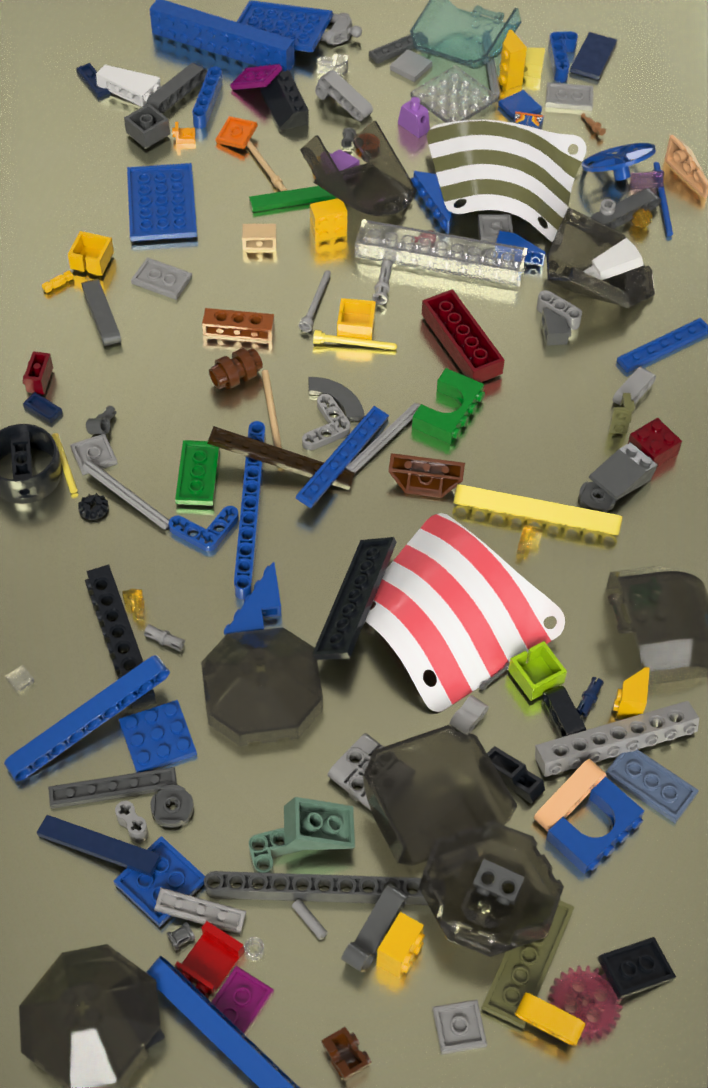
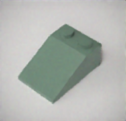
M294 797L284 805V846L300 850L355 848L353 806Z

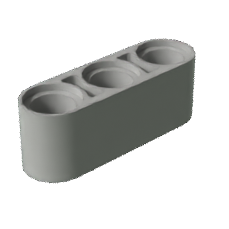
M544 290L539 293L537 310L542 313L543 308H548L565 318L571 330L579 328L582 317L581 309L550 291Z
M639 367L616 391L612 401L620 405L623 393H630L631 400H634L635 404L652 386L656 375L643 367Z

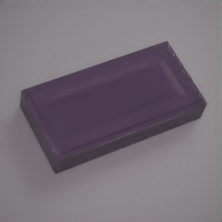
M664 171L631 173V190L664 187Z

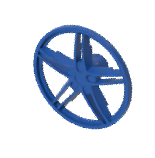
M633 143L606 149L586 158L582 162V169L588 172L613 170L616 181L625 180L631 177L629 166L653 156L656 153V147L651 143Z

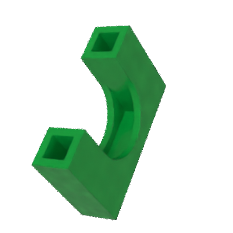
M445 368L438 378L437 392L457 400L461 407L454 412L443 413L421 404L413 415L412 428L451 445L454 438L457 439L459 437L462 426L465 427L467 425L470 414H474L476 411L477 403L482 402L485 396V392H483L484 384Z

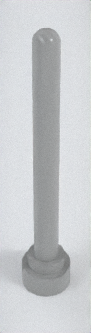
M326 270L322 276L307 315L301 318L298 327L304 332L312 330L314 325L312 318L331 275L329 270Z

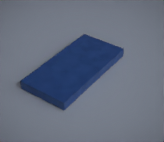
M589 32L570 67V72L599 80L618 39Z

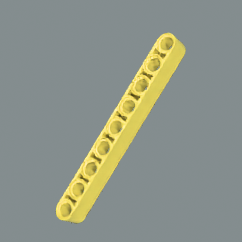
M459 484L456 486L453 501L454 504L611 535L620 534L623 516Z

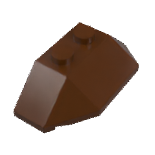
M391 453L388 472L404 493L442 498L453 490L457 484L463 482L465 463Z

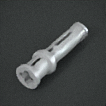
M389 260L382 261L379 280L374 287L375 293L372 296V300L376 301L378 305L385 304L388 299L387 293L390 290L388 282L392 262Z

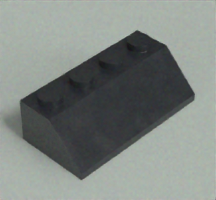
M290 71L279 72L266 87L260 89L278 130L282 131L309 125V110Z

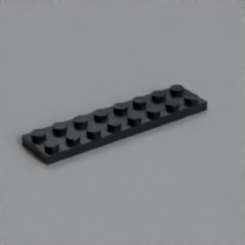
M394 537L360 540L312 653L315 660L347 659L351 657L397 541Z

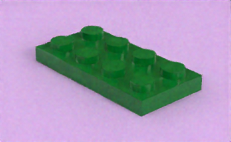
M183 440L175 496L176 504L213 506L219 447L207 444L208 441Z

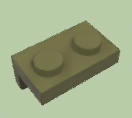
M623 393L620 407L613 408L609 425L610 433H627L629 423H631V414L634 411V400H631L630 393Z

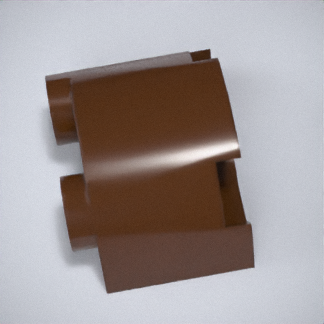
M346 1027L321 1040L324 1049L330 1055L329 1060L338 1075L343 1077L344 1081L372 1063L365 1050L361 1052L357 1048L360 1043L353 1032L349 1033Z

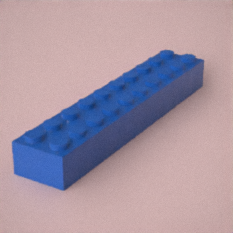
M156 0L149 8L152 34L255 66L280 64L282 67L280 72L290 71L295 65L294 39L166 0Z

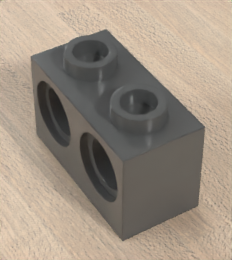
M483 859L473 885L477 888L476 892L486 897L491 894L497 897L496 901L509 906V903L515 905L524 885L525 877ZM489 874L494 877V881L492 884L486 885L482 882V878ZM505 884H512L515 890L511 894H506L502 891V888Z

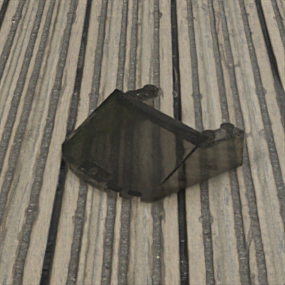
M377 121L370 123L354 137L353 144L356 148H359L362 153L361 157L367 162L366 164L339 171L318 135L314 136L300 149L312 173L317 178L313 183L362 213L373 216L397 214L412 202L413 195L416 194L417 189L414 187Z

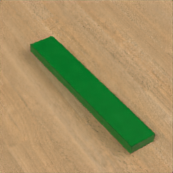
M345 182L250 196L249 201L252 212L345 198L348 197V191Z

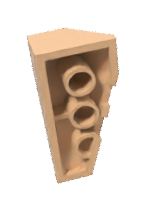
M670 135L664 161L701 196L707 198L708 180L693 151L677 137Z

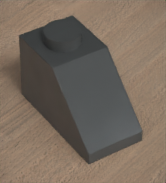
M543 308L541 322L546 345L567 344L568 337H571V327H568L567 320L548 308Z

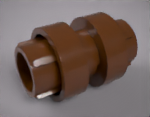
M241 348L232 352V359L228 356H223L215 360V365L209 369V375L216 388L226 387L231 389L240 384V378L247 382L257 377V372L263 368V363L255 349L246 350Z

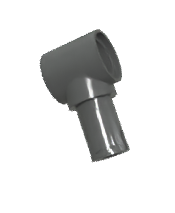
M109 405L96 418H89L86 422L87 432L89 434H107L111 427L110 420L117 414L114 411L115 408Z

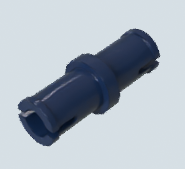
M592 677L588 688L583 691L582 699L576 708L580 716L584 713L583 717H587L593 703L597 702V695L604 684L600 678L596 682L597 677Z

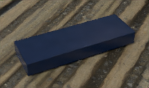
M90 63L76 68L77 73L97 98L111 93L108 88L103 89L97 85V71Z

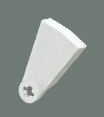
M625 238L591 260L592 266L582 272L581 279L584 285H594L604 279L644 266L642 256L636 246Z

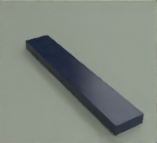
M46 815L36 832L39 837L151 877L161 860V855L50 815Z

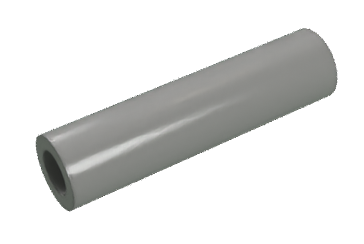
M300 899L292 904L293 909L319 940L328 934L326 929Z

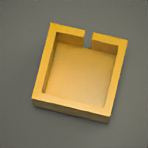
M342 198L310 204V230L315 242L347 236V209Z
M80 231L68 253L70 269L82 272L87 270L88 273L102 276L114 253L112 238Z
M341 298L337 336L372 340L376 301Z
M400 912L377 949L376 965L399 979L403 972L407 974L412 966L413 961L411 960L414 954L418 955L424 945V925Z

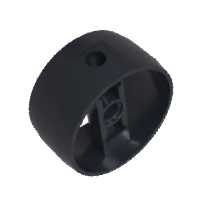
M16 424L1 429L0 460L7 454H12L13 479L0 476V498L12 503L27 504L47 497L58 486L62 474L61 458L53 437L45 429L31 424ZM31 448L45 451L53 457L49 465L35 476H33L34 468Z

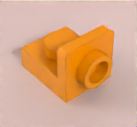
M175 122V128H172V136L176 137V144H195V128H179V122Z

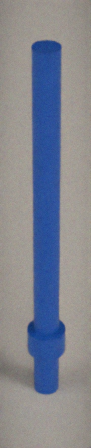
M654 162L653 175L654 180L657 182L659 198L661 199L660 203L667 236H672V224L663 183L664 175L660 168V163Z

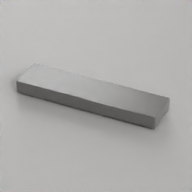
M160 888L154 911L200 924H205L208 921L219 929L236 934L241 933L246 914L244 910Z

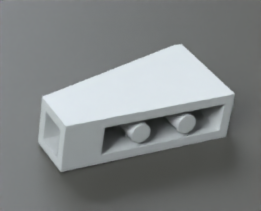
M104 65L96 73L97 85L103 89L108 88L109 92L141 107L145 106L148 97L161 87L159 77Z

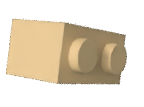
M243 224V250H276V224Z

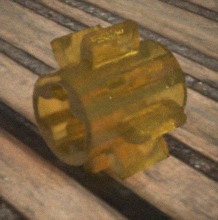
M641 208L633 213L634 218L632 222L635 227L640 226L643 229L652 223L651 218L653 215L649 209L645 211L644 208Z

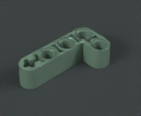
M284 828L259 833L250 838L249 853L254 872L274 873L272 858L302 851L300 849L286 848L284 844H275L277 840L284 841ZM257 845H262L264 847L261 850L254 849V847ZM261 865L269 866L266 870L259 869Z

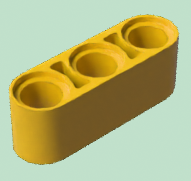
M526 992L515 1012V1015L523 1021L572 1046L577 1045L586 1025L579 1018Z

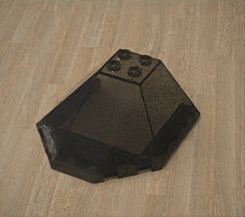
M569 207L547 254L548 280L574 293L626 308L655 295L653 270L649 265H644L604 280L583 272L592 266L591 260L627 237Z

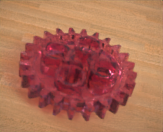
M578 965L576 972L570 967L568 975L562 971L560 979H554L553 983L555 986L550 987L549 991L552 994H549L547 998L548 1001L553 1002L550 1003L551 1005L579 1018L586 1024L580 1036L581 1042L585 1036H588L589 1041L592 1042L594 1035L601 1040L603 1036L602 1031L609 1035L611 1032L610 1028L615 1029L617 1025L615 1021H619L621 1015L617 1012H621L623 1006L618 1004L622 998L618 999L615 996L616 994L610 982L605 980V973L599 976L598 968L592 973L588 965L585 971H582L580 965ZM573 985H580L583 991H575ZM601 994L605 1000L598 1001L594 995ZM583 1000L587 1001V1006L582 1005ZM566 1005H571V1006H573V1007L575 1008L576 1012H574V1013L568 1012V1011L565 1009V1006H566ZM586 1015H594L597 1018V1022L589 1021Z

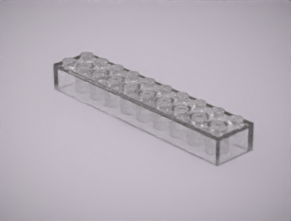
M362 219L355 241V257L379 262L389 260L392 264L519 287L527 255V248L364 219Z

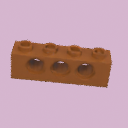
M205 308L202 321L203 335L271 342L275 327L274 314Z

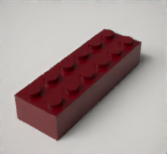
M453 289L422 300L421 315L466 377L483 382L503 374L504 358Z

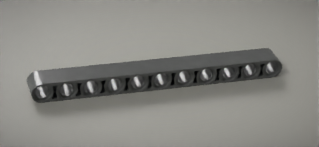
M212 871L204 878L206 894L211 898L282 901H296L300 899L301 901L376 904L382 892L390 883L409 895L405 905H438L443 900L445 890L443 882L436 878ZM212 882L219 883V886L214 888L210 887L209 885ZM234 883L242 884L239 888L231 887ZM258 883L264 885L260 889H255L253 887L255 884ZM278 884H283L286 886L282 890H278L275 888ZM300 885H306L308 887L305 890L297 889V887ZM325 885L328 886L330 889L327 891H321L319 888ZM344 886H348L351 888V890L349 892H344L341 890V888ZM365 887H371L373 891L368 893L365 892L363 889ZM413 888L417 890V893L410 894L407 890ZM436 889L439 891V894L433 895L429 890Z

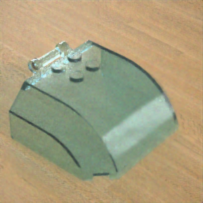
M430 0L411 28L410 34L417 51L465 67L478 69L501 54L503 42L508 31L512 29L515 33L522 21L518 8H514L507 21L502 22L504 19V13L502 12L496 13L486 10L479 5H476L472 12L458 9L449 0Z

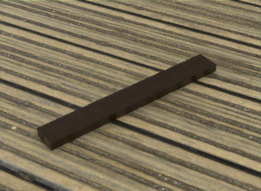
M213 426L207 443L310 478L324 464V462ZM345 469L332 485L350 490L355 472Z

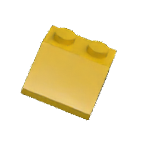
M649 667L643 668L623 681L621 689H617L616 699H614L613 711H616L615 719L623 720L644 713L647 704Z

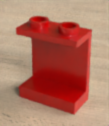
M206 921L202 926V936L182 963L176 962L175 968L190 982L195 984V987L202 994L206 995L208 993L214 996L244 954V944Z

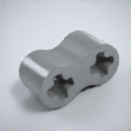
M470 695L462 707L455 712L449 724L468 736L477 723L485 716L489 706L473 695Z
M119 802L115 808L118 823L128 830L129 837L133 842H144L148 837L146 821L136 815L134 805L131 802Z

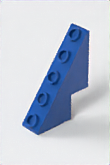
M414 171V176L411 178L412 186L417 189L419 196L423 198L427 208H430L434 218L439 221L441 228L449 234L454 213L448 211L445 206L437 174Z
M272 562L270 566L268 565L265 568L261 580H257L251 595L248 594L246 596L243 607L236 611L232 623L225 627L224 635L227 636V643L265 639L263 618L282 616L275 562Z

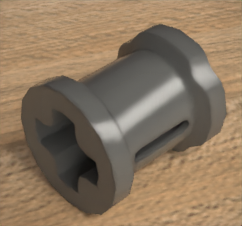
M349 127L343 130V139L341 140L343 148L352 149L355 147L354 138L357 134L355 129Z
M187 922L183 923V926L171 933L169 931L166 933L175 951L189 940H195L193 931Z

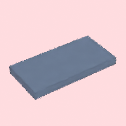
M638 749L633 752L619 754L605 772L607 777L675 824L699 792L698 789Z

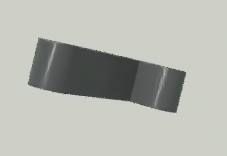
M389 883L382 892L356 940L350 942L345 949L341 960L360 972H366L377 955V949L405 906L409 895Z

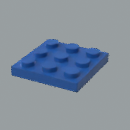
M178 700L119 719L136 773L151 771L197 755Z
M162 836L147 849L161 855V860L152 877L127 868L113 881L159 927L171 917V915L154 911L160 888L192 896L204 885L205 878L204 874Z

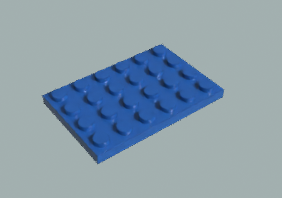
M249 0L237 22L294 39V50L313 52L333 17V10Z
M192 163L127 167L130 240L143 241L197 237Z

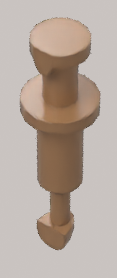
M584 112L581 114L586 123L592 127L593 132H598L600 136L606 133V129L601 128V123L595 122L590 117L587 118Z

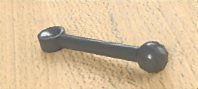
M509 662L489 680L481 683L479 688L484 691L491 682L509 669Z

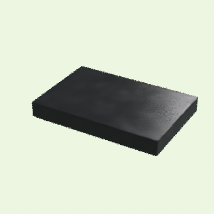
M655 937L601 954L597 958L618 999L664 984L676 978Z

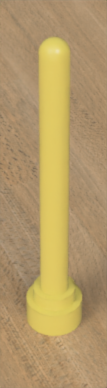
M315 330L313 344L332 342L389 350L397 349L396 343L325 335L321 330Z

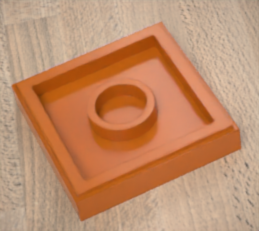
M229 116L215 139L216 143L245 149L258 126L257 122Z

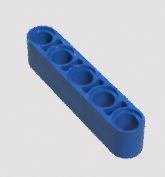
M217 66L208 69L192 110L193 125L198 129L207 126L223 84L222 70Z

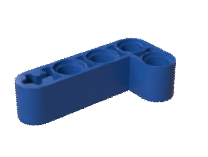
M573 31L552 32L549 36L548 52L555 81L559 83L566 82L568 79L569 61L567 52H574L576 50L578 35Z

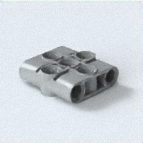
M365 733L331 767L327 776L347 791L352 800L359 801L374 814L378 815L411 780L415 770L394 754L392 748L381 745ZM386 757V758H388L389 760H388V761H383V760H381V758ZM357 759L359 762L353 763L351 760ZM371 771V772H374V773H376V774H375V775H368L367 773ZM389 784V785H391L392 787H391V788H385V787H383V785ZM354 786H360V787H362V789H361V790H355V789H353V787H354Z

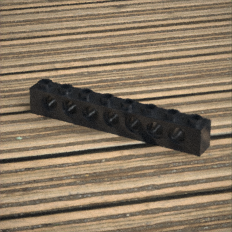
M108 564L86 571L88 579H85L88 591L92 590L93 594L90 595L93 606L98 607V610L95 611L98 622H103L104 626L101 627L104 638L108 637L109 642L106 643L109 654H114L115 658L112 659L115 671H120L121 675L118 676V679L131 671L127 670L128 668L137 667L143 662ZM151 689L131 703L132 709L136 710L155 704L154 690Z

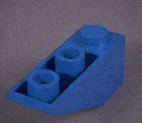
M499 231L494 257L543 266L546 252L515 233Z

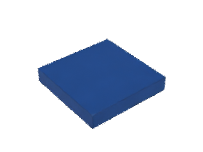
M524 90L508 96L498 103L512 119L514 118V111L532 114L542 112V107Z

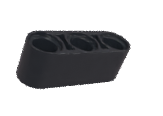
M564 686L543 692L545 705L562 737L586 730Z

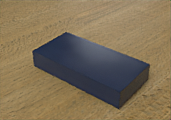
M36 392L23 402L24 408L50 424L63 413L62 408Z

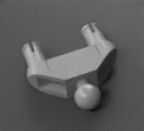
M333 13L330 22L335 24L330 31H324L320 40L326 41L328 44L337 45L347 41L351 35L355 38L360 37L362 29L358 25L352 27V20L348 13Z

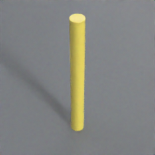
M54 433L51 436L58 447L62 469L70 493H76L78 490L59 434Z

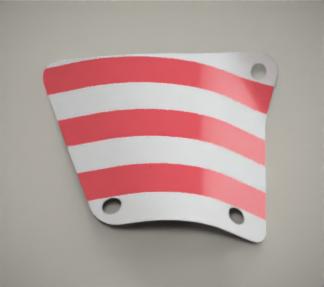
M444 513L435 514L426 520L386 568L373 600L376 606L369 610L365 620L393 648L407 669L423 701L429 709L435 712L444 711L479 688L481 683L486 682L504 668L507 662L510 663V658L524 651L528 653L529 648L543 641L548 644L562 633L565 626L564 614L554 602L524 579L478 537ZM548 616H554L557 620V624L553 629H547L543 624L544 619ZM425 670H432L436 674L437 683L435 686L430 687L425 684L423 680Z

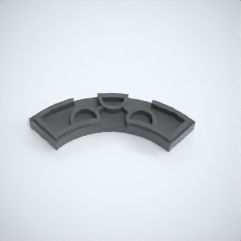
M308 377L309 395H331L339 403L349 421H361L365 417L359 399L347 387L330 379Z

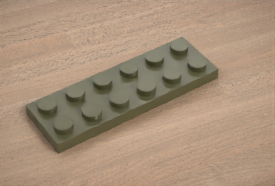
M533 889L482 1005V1010L524 1029L526 1022L518 1018L515 1012L525 992L536 997L538 996L573 913L574 906Z

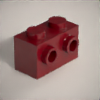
M32 352L26 372L23 375V385H25L28 393L45 394L53 370L50 353Z

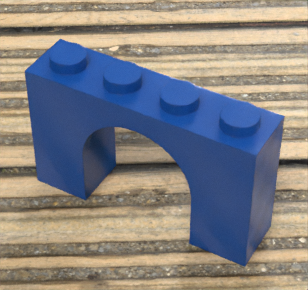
M607 777L591 790L589 797L611 821L612 830L607 835L596 838L586 836L562 817L548 830L546 837L583 874L589 869L591 871L595 870L601 862L600 859L604 855L608 857L614 851V845L618 841L620 843L625 841L629 836L628 832L632 828L637 829L643 822L644 810Z

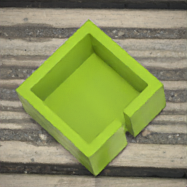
M544 641L529 648L528 653L524 651L510 658L508 669L530 701L543 695L544 691L564 684L567 670Z

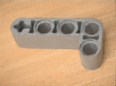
M330 70L319 78L315 92L320 99L324 100L330 95L358 121L364 120L373 112L372 105L336 71Z

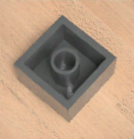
M150 104L124 117L126 133L145 149L170 135L169 119Z

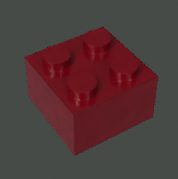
M657 417L632 432L629 436L628 444L632 443L658 464L657 467L679 454L682 440Z

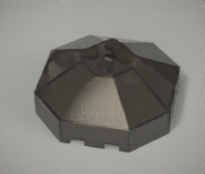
M284 627L226 634L201 662L208 724L239 746H248L249 742L261 741V744L278 742V739L290 737V740L299 739L323 711V693L318 662L312 656L315 647ZM258 665L261 667L262 665H265L266 671H260L258 673L256 666Z
M490 821L484 823L482 828L474 830L471 827L456 832L454 837L446 839L443 836L436 839L423 871L419 889L448 941L493 957L547 937L564 886L560 879H555L552 874L553 868L546 856L544 854L541 855L536 848L538 843L533 836ZM483 859L525 877L524 885L515 905L509 903V906H506L496 901L497 897L491 894L486 897L476 892L477 888L474 887L473 882ZM489 874L482 878V882L486 885L492 884L494 881V877ZM505 884L502 888V891L506 894H511L515 890L512 884ZM487 904V908L490 909V911L486 910V912H482V909L479 906Z
M108 944L61 953L19 1005L21 1053L64 1088H125L130 1082L129 1078L137 1068L140 1069L149 1057V1050L145 1046L161 1026L156 979ZM81 1002L89 1005V1008L85 1009V1014L76 1011V1008L80 1007Z

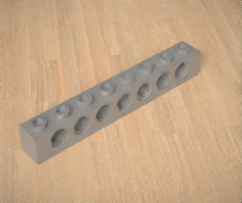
M689 701L681 702L535 745V759L545 777L556 775L560 772L580 767L587 759H591L596 763L600 760L616 757L624 752H633L637 749L670 741L684 735H691L698 732L699 717Z

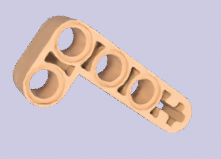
M587 759L538 810L533 819L548 832L562 817L566 819L588 796L591 790L607 777L606 773L591 759Z

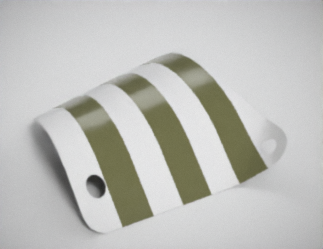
M494 120L454 121L438 124L428 131L427 141L443 200L448 211L455 214L479 210L508 212L528 221L554 244L560 245L562 243L572 185L586 154V144L583 139L575 135L552 133L521 124ZM571 144L578 146V152L575 155L568 153L567 149ZM457 200H467L466 204L463 207H454V203ZM538 217H542L547 222V229L539 224Z

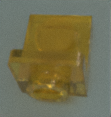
M524 525L517 554L524 555L526 548L530 549L532 542L540 543L543 530L534 526Z
M142 589L122 591L124 603L131 604V612L135 613L136 620H145Z

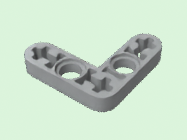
M321 394L317 398V407L328 424L309 431L302 436V446L306 450H315L350 433L351 424L329 394ZM337 413L338 416L332 418L329 416V414ZM324 432L331 433V436L324 437L321 434Z

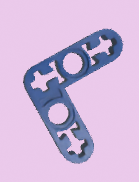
M234 506L224 507L207 529L182 516H173L169 520V530L172 534L204 551H213L239 519L238 510ZM221 525L224 527V530L216 531L214 528ZM192 530L198 532L196 536L188 535V533Z

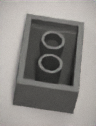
M629 443L618 449L591 473L589 478L612 498L618 500L649 482L658 464L635 445Z

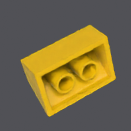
M512 29L508 31L503 42L500 74L498 77L500 85L506 90L522 85L527 47Z

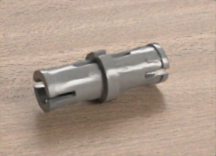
M151 624L145 629L144 636L158 641L162 646L165 644L177 651H181L184 647L182 643H185V640L170 634L168 630L163 631Z

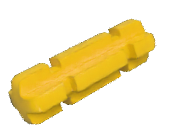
M68 270L63 273L64 275L60 274L49 280L50 282L43 283L42 289L44 292L48 293L52 291V288L56 289L66 284V281L73 280L74 277L71 271Z

